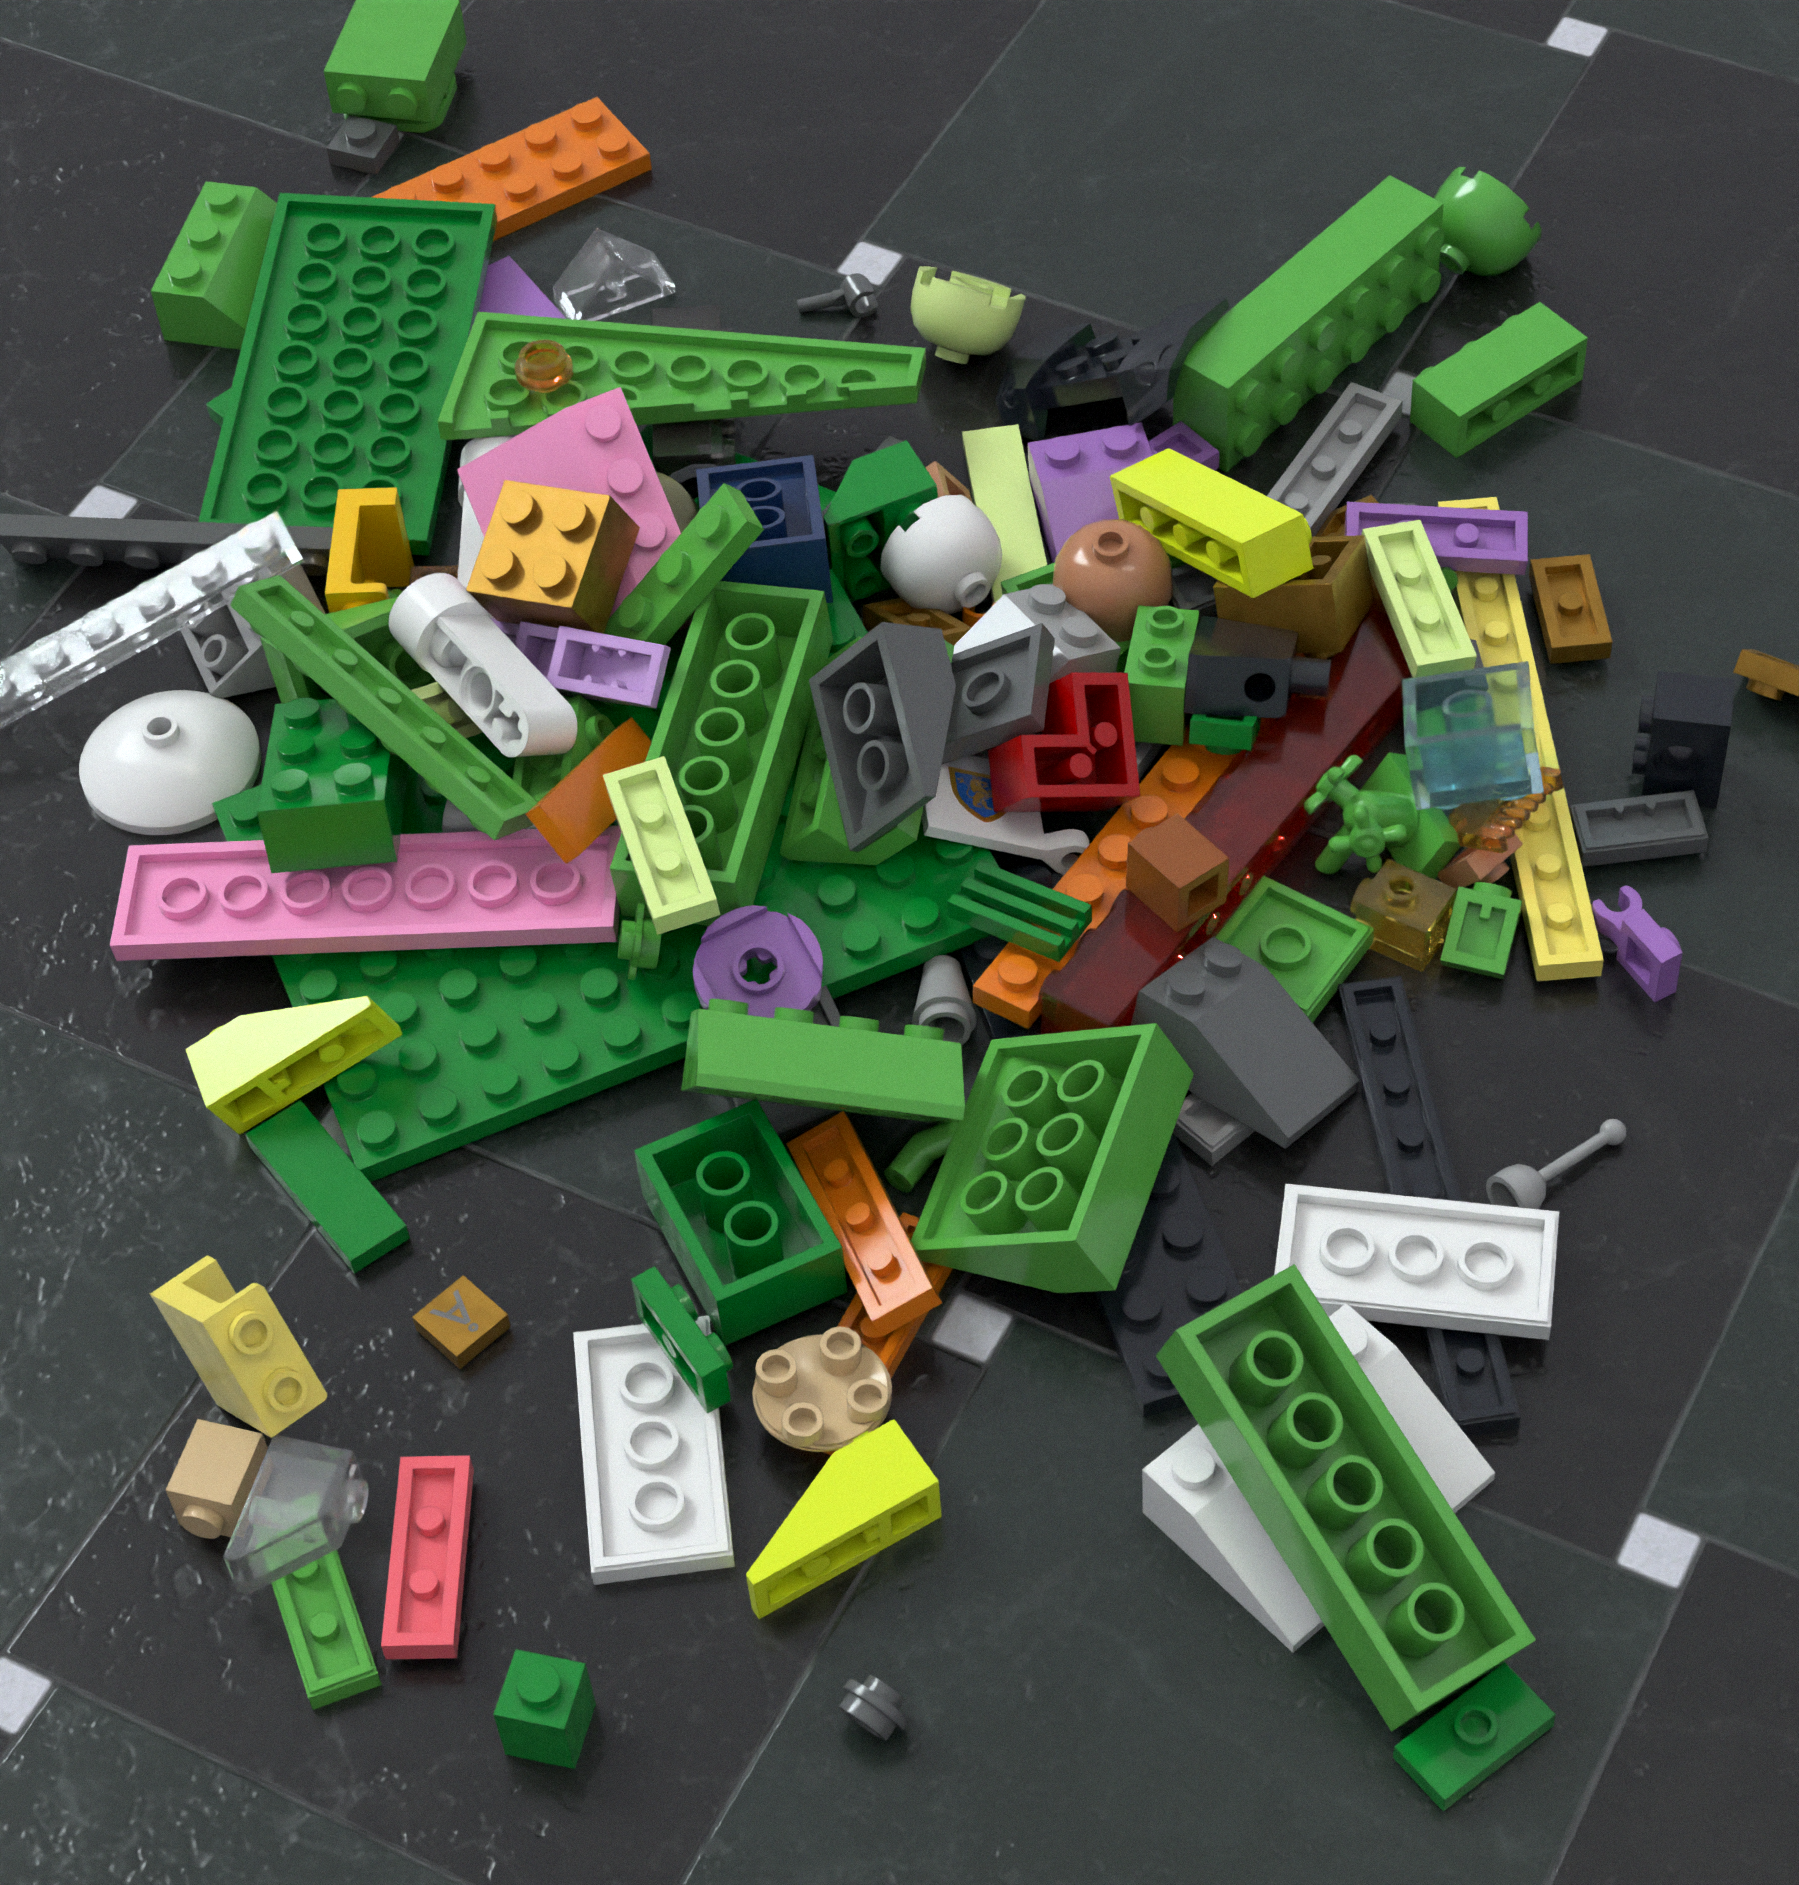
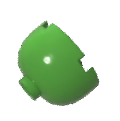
M1459 166L1448 176L1434 196V199L1444 203L1442 230L1445 235L1440 249V262L1456 274H1463L1467 271L1479 276L1499 275L1515 267L1530 253L1541 239L1542 228L1538 221L1532 229L1530 228L1528 222L1523 218L1530 208L1506 185L1482 171H1478L1473 179L1463 176L1466 167Z

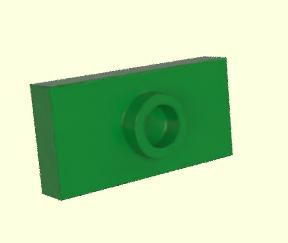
M1504 1662L1395 1745L1393 1759L1442 1811H1445L1554 1726L1556 1714Z

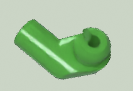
M959 1121L941 1123L914 1134L884 1171L888 1182L902 1192H910L933 1162L946 1154Z

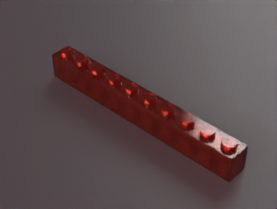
M1374 609L1359 628L1356 629L1343 651L1333 656L1331 659L1332 666L1328 697L1300 694L1296 700L1291 698L1286 717L1277 718L1273 727L1264 737L1258 735L1251 751L1246 750L1243 761L1233 773L1226 772L1219 778L1212 791L1211 798L1200 811L1193 810L1185 817L1188 823L1229 857L1226 902L1179 932H1176L1129 889H1123L1114 900L1109 915L1096 930L1093 928L1088 929L1079 940L1074 956L1061 971L1054 969L1044 980L1038 995L1039 1004L1042 1005L1041 1034L1131 1026L1139 990L1210 938L1216 937L1262 877H1269L1330 803L1325 801L1312 815L1304 809V802L1316 793V786L1323 774L1332 767H1341L1351 755H1357L1363 760V763L1358 767L1359 769L1427 689L1430 679L1414 682L1387 614ZM1358 769L1348 777V781L1353 777V775L1358 771Z

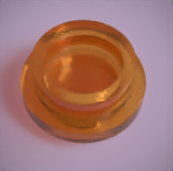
M546 339L536 340L526 344L520 350L519 358L515 363V375L518 383L524 388L540 393H548L562 387L571 379L573 363L571 357L565 352L564 347L558 342Z

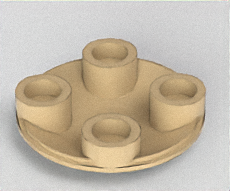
M833 1327L824 1334L810 1335L792 1340L778 1349L763 1353L757 1360L755 1367L756 1376L752 1391L753 1405L757 1417L772 1436L794 1448L812 1452L839 1450L853 1442V1439L868 1431L870 1433L877 1429L884 1421L890 1409L892 1384L887 1368L871 1349L861 1344L860 1336L850 1328Z

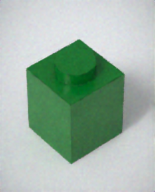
M515 1649L493 1714L505 1755L575 1769L596 1705L586 1663Z

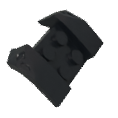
M1227 297L1180 306L1157 325L1144 328L1134 333L1130 338L1119 339L1117 333H1110L1096 338L1091 323L1044 332L1008 362L995 398L1004 426L1018 424L1022 437L1040 441L1045 436L1048 409L1123 397L1129 427L1138 423L1174 397L1177 380L1188 352L1195 342L1229 308Z

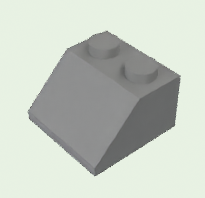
M1039 584L1030 589L1004 594L954 645L953 654L1043 623L1055 638L1050 675L1051 683L1072 672L1116 673L1121 648L1085 612L1076 609L1066 602V595L1060 588L1053 584Z

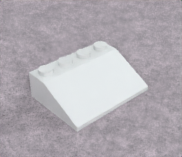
M1345 1303L1329 1316L1331 1322L1454 1513H1456L1494 1480L1495 1471L1397 1346ZM1199 1424L1142 1469L1143 1513L1292 1653L1325 1626Z

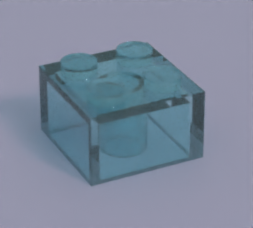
M1528 661L1402 679L1405 750L1416 810L1429 808L1448 810L1457 808L1465 803L1493 799L1513 801L1529 794L1544 793L1538 721Z

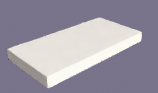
M1286 1184L1275 1274L1295 1264L1328 1316H1331L1347 1303L1366 1321L1549 1340L1559 1212Z
M709 1316L698 1317V1320L695 1322L705 1336L711 1334ZM644 1324L573 1332L590 1566L594 1585L735 1567L719 1408L708 1414Z

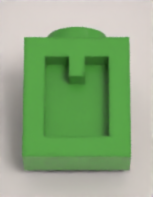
M1475 882L1473 889L1459 886L1442 951L1441 965L1504 979L1516 928L1519 925L1522 913V901L1511 898L1512 891L1510 889L1492 883Z

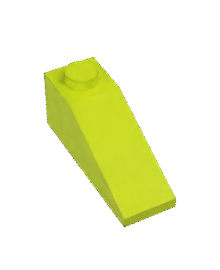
M368 996L241 1015L227 1024L214 1029L209 1035L185 1050L206 1108L241 1135L403 1034L399 1025Z
M895 1419L870 1433L868 1431L853 1439L854 1441L833 1452L746 1573L751 1607L758 1619L765 1617L942 1517L939 1481Z

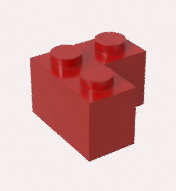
M1072 672L1049 683L1045 724L1042 735H1020L988 750L994 812L1107 811L1140 797L1128 673Z

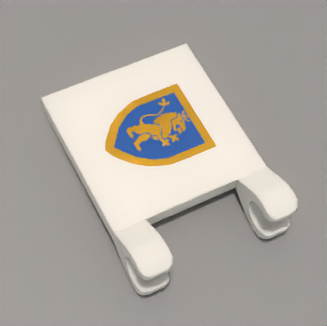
M976 756L963 757L941 765L936 797L923 806L921 816L925 836L1040 859L1062 875H1065L1078 859L1077 855L1069 853H1083L1090 844L1087 835L1077 829H1065L1044 834L1040 812H994L989 759Z

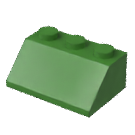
M205 182L151 289L164 340L241 350L277 205L274 200L257 187Z

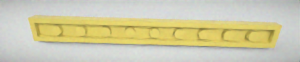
M1497 497L1438 502V507L1500 510ZM1455 571L1458 577V584L1452 590L1454 601L1469 638L1477 642L1489 684L1482 696V701L1494 742L1486 747L1502 823L1503 826L1509 824L1523 843L1522 846L1510 855L1519 900L1522 901V915L1536 980L1549 981L1601 976L1604 959L1515 574Z

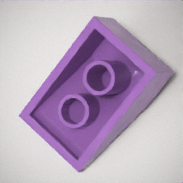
M1141 422L1130 427L1129 425L1115 426L1028 443L1029 479L1037 517L1052 563L1055 562L1057 555L1068 538L1083 526L1103 519H1119L1110 475L1153 455Z

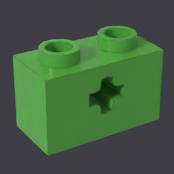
M1138 605L1124 673H1128L1134 739L1136 742L1183 746L1189 716L1188 713H1184L1188 658L1199 626V610L1177 609L1172 606L1153 607Z

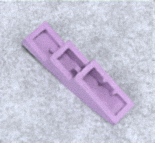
M491 619L561 695L574 697L580 694L585 699L657 708L671 647L564 626L555 628L520 621V624Z

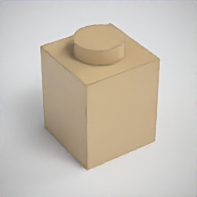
M197 1419L166 1488L179 1525L183 1526L190 1533L207 1539H215L219 1535L245 1540L275 1471L263 1434Z

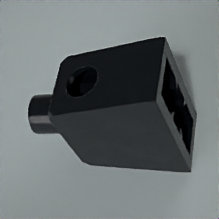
M1202 616L1189 652L1184 713L1243 717L1257 716L1263 718L1286 717L1292 693L1328 697L1332 660L1296 656L1298 633L1293 630Z

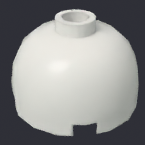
M945 495L924 503L914 511L920 518L918 521L912 524L906 532L898 525L890 535L881 556L880 570L883 576L901 599L917 609H940L950 615L962 611V606L966 608L976 606L988 595L1001 568V542L995 528L987 515L979 507L975 506L969 498L963 495Z

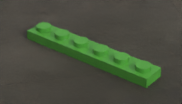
M277 575L238 587L230 606L250 623L253 631L261 637L268 639L293 661L295 668L299 672L311 677L336 700L338 706L343 711L355 716L373 732L387 750L399 755L424 778L426 784L431 789L444 795L462 811L476 829L488 834L493 840H497L533 825L526 816V813L538 802L282 576Z

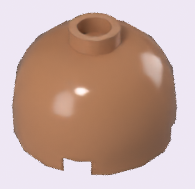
M1103 519L1083 526L1064 543L1055 559L1053 586L1060 588L1066 595L1065 601L1076 609L1085 612L1106 634H1109V637L1114 642H1124L1132 638L1138 605L1168 606L1173 596V570L1162 543L1144 527L1124 519Z

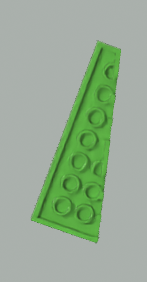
M478 312L437 422L440 439L445 440L518 435L564 408L618 387L622 389L636 425L917 403L926 368V350L921 347Z

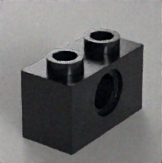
M1658 671L1654 696L1642 695L1638 733L1648 734V738L1636 737L1631 774L1643 775L1641 796L1694 790L1699 807L1717 808L1731 730L1735 679Z

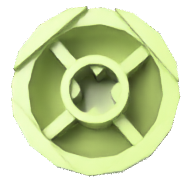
M920 266L912 292L910 309L913 324L920 335L937 345L936 356L951 362L967 364L969 355H990L1002 349L1012 338L1020 320L1026 296L1019 294L1010 297L1012 289L956 271H952L950 281L935 278L936 267Z

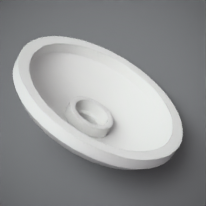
M172 690L158 692L138 698L122 706L102 721L93 731L81 754L79 763L80 782L85 797L92 809L111 825L143 835L178 834L214 822L218 818L212 803L252 788L260 770L261 747L256 729L250 718L232 702L200 691Z

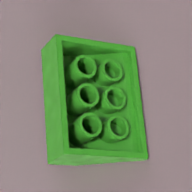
M1157 1023L991 1040L965 1104L964 1120L959 1121L911 1239L921 1261L1055 1293L1116 1290L1194 1075Z

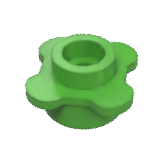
M639 902L637 903L635 920H622L618 944V959L629 960L628 979L635 980L637 967L656 970L661 943V934L657 935L652 918L644 916L645 904Z

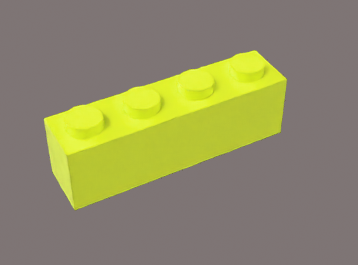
M1170 448L1110 475L1119 519L1141 525L1162 543L1168 554L1251 598H1255L1314 569L1309 547L1312 541V534L1309 524L1302 513Z

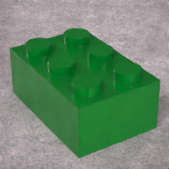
M298 698L288 703L275 704L257 806V816L271 873L397 862L409 764L399 755L387 750L373 732L355 716L343 711L334 698L323 700Z
M757 1099L634 1150L642 1195L724 1346L847 1293L842 1246Z

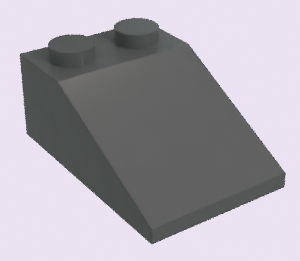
M881 622L809 679L850 851H861L936 797L956 689L942 629Z
M1215 937L1210 938L1139 990L1131 1026L1158 1024L1194 1073L1188 1090L1285 1149L1358 1089L1360 1082L1358 1077L1271 972L1262 964L1241 953L1236 947L1226 944Z

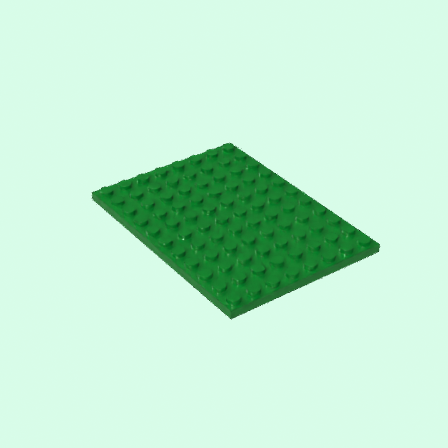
M832 569L829 571L833 603H827L833 642L828 658L858 636L862 638L868 633ZM690 625L687 629L675 633L666 643V646L671 647L657 708L616 703L612 707L600 701L586 700L601 714L607 716L615 728L632 717L652 741ZM562 695L566 700L572 698L571 696ZM805 731L753 905L766 906L767 911L778 912L788 917L787 913L801 919L811 929L817 938L823 956L822 987L827 986L832 999L925 963L935 956L948 954L973 944L974 941L991 936V934L949 918L947 900L953 893L961 895L960 885L967 877L975 878L974 868L980 861L999 868L993 855L987 848L925 836L922 817L917 840L878 865L788 860L779 854L805 740ZM484 733L466 738L513 780L516 757H507L502 754ZM410 765L401 834L443 833V814L447 798L431 789L426 784L424 778ZM261 785L212 803L227 842L263 840L257 816ZM617 819L610 826H618ZM980 901L977 902V903H979V904H981V905H984V906H986V907H989V908H991V909H994V910H996V911H999V912H1001V913H1004V914L1008 915L1007 912H1004V911H1002V910H999V909H997V908H994V907H992V906H989V905H987V904H985V903H982V902H980ZM621 910L617 942L272 955L292 1007L368 996L401 1029L403 1035L323 1083L357 1171L360 1170L370 1182H373L685 1058L691 1012L696 1009H704L695 991L693 965L696 952L701 945V938L709 926L690 924L662 933L656 970L637 967L635 980L628 979L629 960L618 959V944L622 920H635V917L622 916ZM756 957L746 961L748 972L742 978L747 982L755 981L759 985L770 981L769 974L776 969V966L772 962L762 965Z

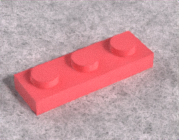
M470 1455L400 1457L381 1641L385 1659L457 1658L474 1475Z

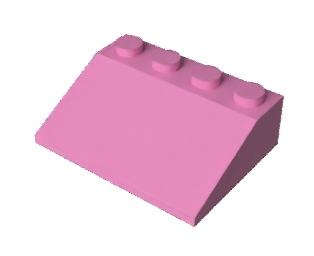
M621 387L564 408L457 469L484 537L504 480L610 495L640 527L610 617L655 565L661 555L681 534ZM695 611L677 632L687 629L692 622Z

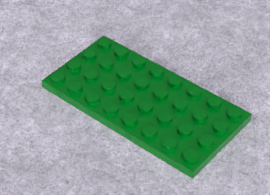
M279 193L198 522L333 527L338 489L397 487L411 554L429 556L453 441L440 439L437 421L476 315L479 312L497 224L495 204Z

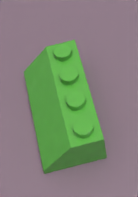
M709 999L708 1010L696 1009L691 1012L681 1091L748 1100L757 1099L764 1102L936 1124L964 1120L965 1096L961 1043L943 1041L944 1029L907 1024L904 1028V1035L878 1032V1020L853 1016H840L839 1027L813 1024L814 1012L782 1007H775L774 1018L748 1015V1003L724 999Z

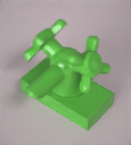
M1389 752L1360 791L1347 780L1363 763V760L1357 755L1349 756L1341 767H1332L1323 774L1316 786V793L1304 802V809L1312 815L1325 801L1329 803L1333 801L1343 810L1344 824L1335 836L1329 840L1326 848L1316 859L1315 867L1318 871L1325 874L1335 873L1355 853L1359 857L1366 858V865L1370 872L1377 873L1382 867V860L1379 854L1383 852L1386 846L1410 885L1429 887L1438 876V872L1447 865L1462 846L1461 838L1407 755Z

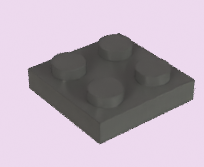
M1043 623L953 654L951 666L956 689L942 765L996 747L1017 736L1031 735L1044 730L1055 638Z

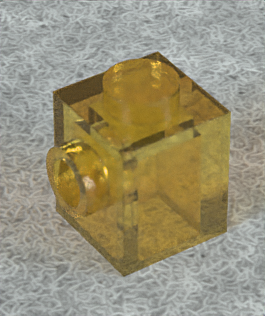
M1387 859L1373 880L1365 878L1360 883L1351 903V912L1356 914L1357 921L1374 928V940L1370 949L1423 972L1446 939L1455 903L1456 889Z

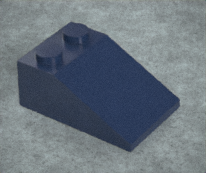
M813 455L696 469L700 509L725 483L743 493L764 528L761 534L720 581L819 590L825 592L826 603H833L826 538Z

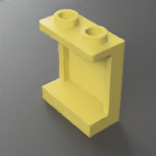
M207 1255L150 1293L216 1404L232 1415L272 1438L326 1400V1390L262 1285L252 1283L236 1294L216 1259Z

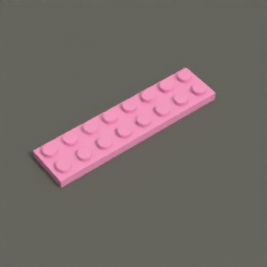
M619 825L609 826L578 857L567 864L555 852L538 829H522L497 840H493L488 834L481 831L401 834L397 862L271 873L263 840L132 845L128 847L110 948L116 961L617 942L620 906L610 873V866L621 836V830Z

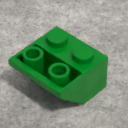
M907 440L854 459L823 517L829 570L832 569L850 602L867 598L874 593L891 587L880 570L882 552L890 535L898 525L906 532L912 524L920 519L914 511L924 503L938 498L937 484Z

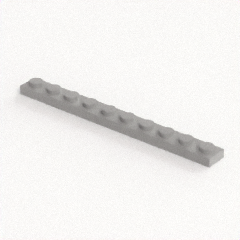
M1351 382L1267 496L1302 513L1309 524L1312 537H1315L1332 510L1336 509L1402 418L1403 401ZM1135 741L1139 780L1165 744Z

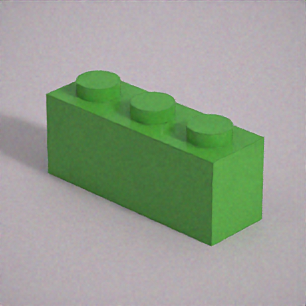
M1538 302L1521 314L1509 317L1501 326L1480 339L1467 343L1459 352L1436 366L1426 368L1413 379L1410 422L1455 458H1458L1581 381L1584 373L1588 337L1544 304Z

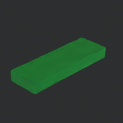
M301 1100L245 1134L252 1151L354 1274L410 1239L407 1225L364 1174L357 1170L353 1161Z

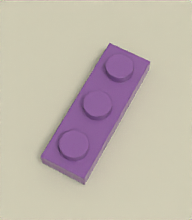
M1347 502L1345 536L1362 535V529L1421 520L1440 568L1449 567L1454 571L1525 575L1528 563V512Z

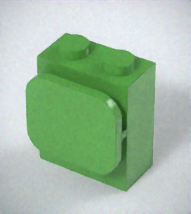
M356 0L323 71L332 113L343 114L345 120L349 115L397 125L398 131L420 133L438 127L443 122L456 92L457 82L454 71L467 43L460 0Z

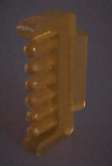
M1516 763L1504 775L1497 771L1488 772L1449 815V823L1456 830L1458 844L1463 847L1495 853L1506 852L1508 850L1507 839L1513 838L1515 830L1522 828L1523 821L1529 820L1531 813L1538 810V804L1546 801V795H1551L1554 791L1563 789L1561 770L1526 763Z

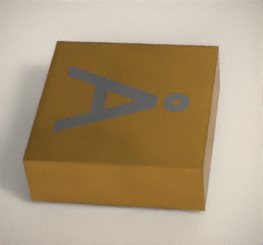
M464 1275L412 1317L415 1329L459 1369L511 1327L508 1314Z

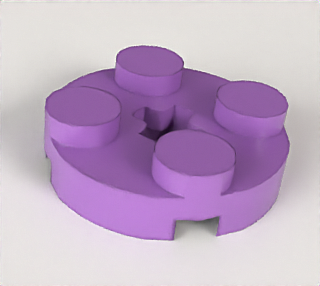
M744 906L720 916L705 931L701 938V945L696 952V958H694V987L702 1007L708 1010L709 999H724L748 1003V1015L774 1018L775 1007L811 1011L821 998L823 977L822 951L811 929L801 919L787 913L788 917L778 912H769L766 906ZM756 957L762 965L772 962L776 969L769 974L770 981L759 985L755 981L747 982L742 976L748 972L746 961Z

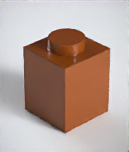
M1178 813L1155 827H1148L1142 830L1128 843L1126 888L1176 932H1179L1226 902L1229 857Z

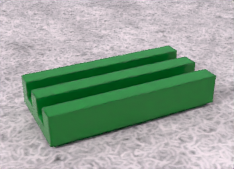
M980 861L974 868L975 878L967 877L960 885L961 895L953 893L947 900L949 918L1057 962L1061 961L1092 922L1091 904L983 861ZM980 901V902L985 903V904H987V905H989V906H992V907H994V908H997V909H999V910H1002V911H1004V912H1007L1008 915H1006V914H1004V913H1001V912H999V911H996V910H994V909H991V908H989V907H986V906H984V905H981V904H979V903H977V902ZM1032 923L1037 924V925H1039V926H1042V927H1044V928H1047V929H1049V930H1051V931H1054V932H1056V933H1059V934H1061V935L1058 936V935H1056V934H1053V933H1051V932H1048V931H1046V930H1043V929H1041V928H1038V927L1032 925Z

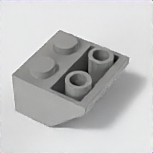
M255 538L174 615L210 695L218 698L276 687L260 640L261 636L255 633L250 623L230 606L239 586L280 575L321 612L326 614L303 567Z

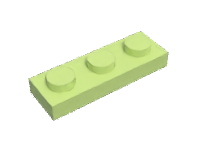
M1421 520L1362 529V535L1365 536L1369 570L1414 682L1473 672L1477 657Z
M665 756L604 774L606 790L657 935L719 916L720 911L717 898Z

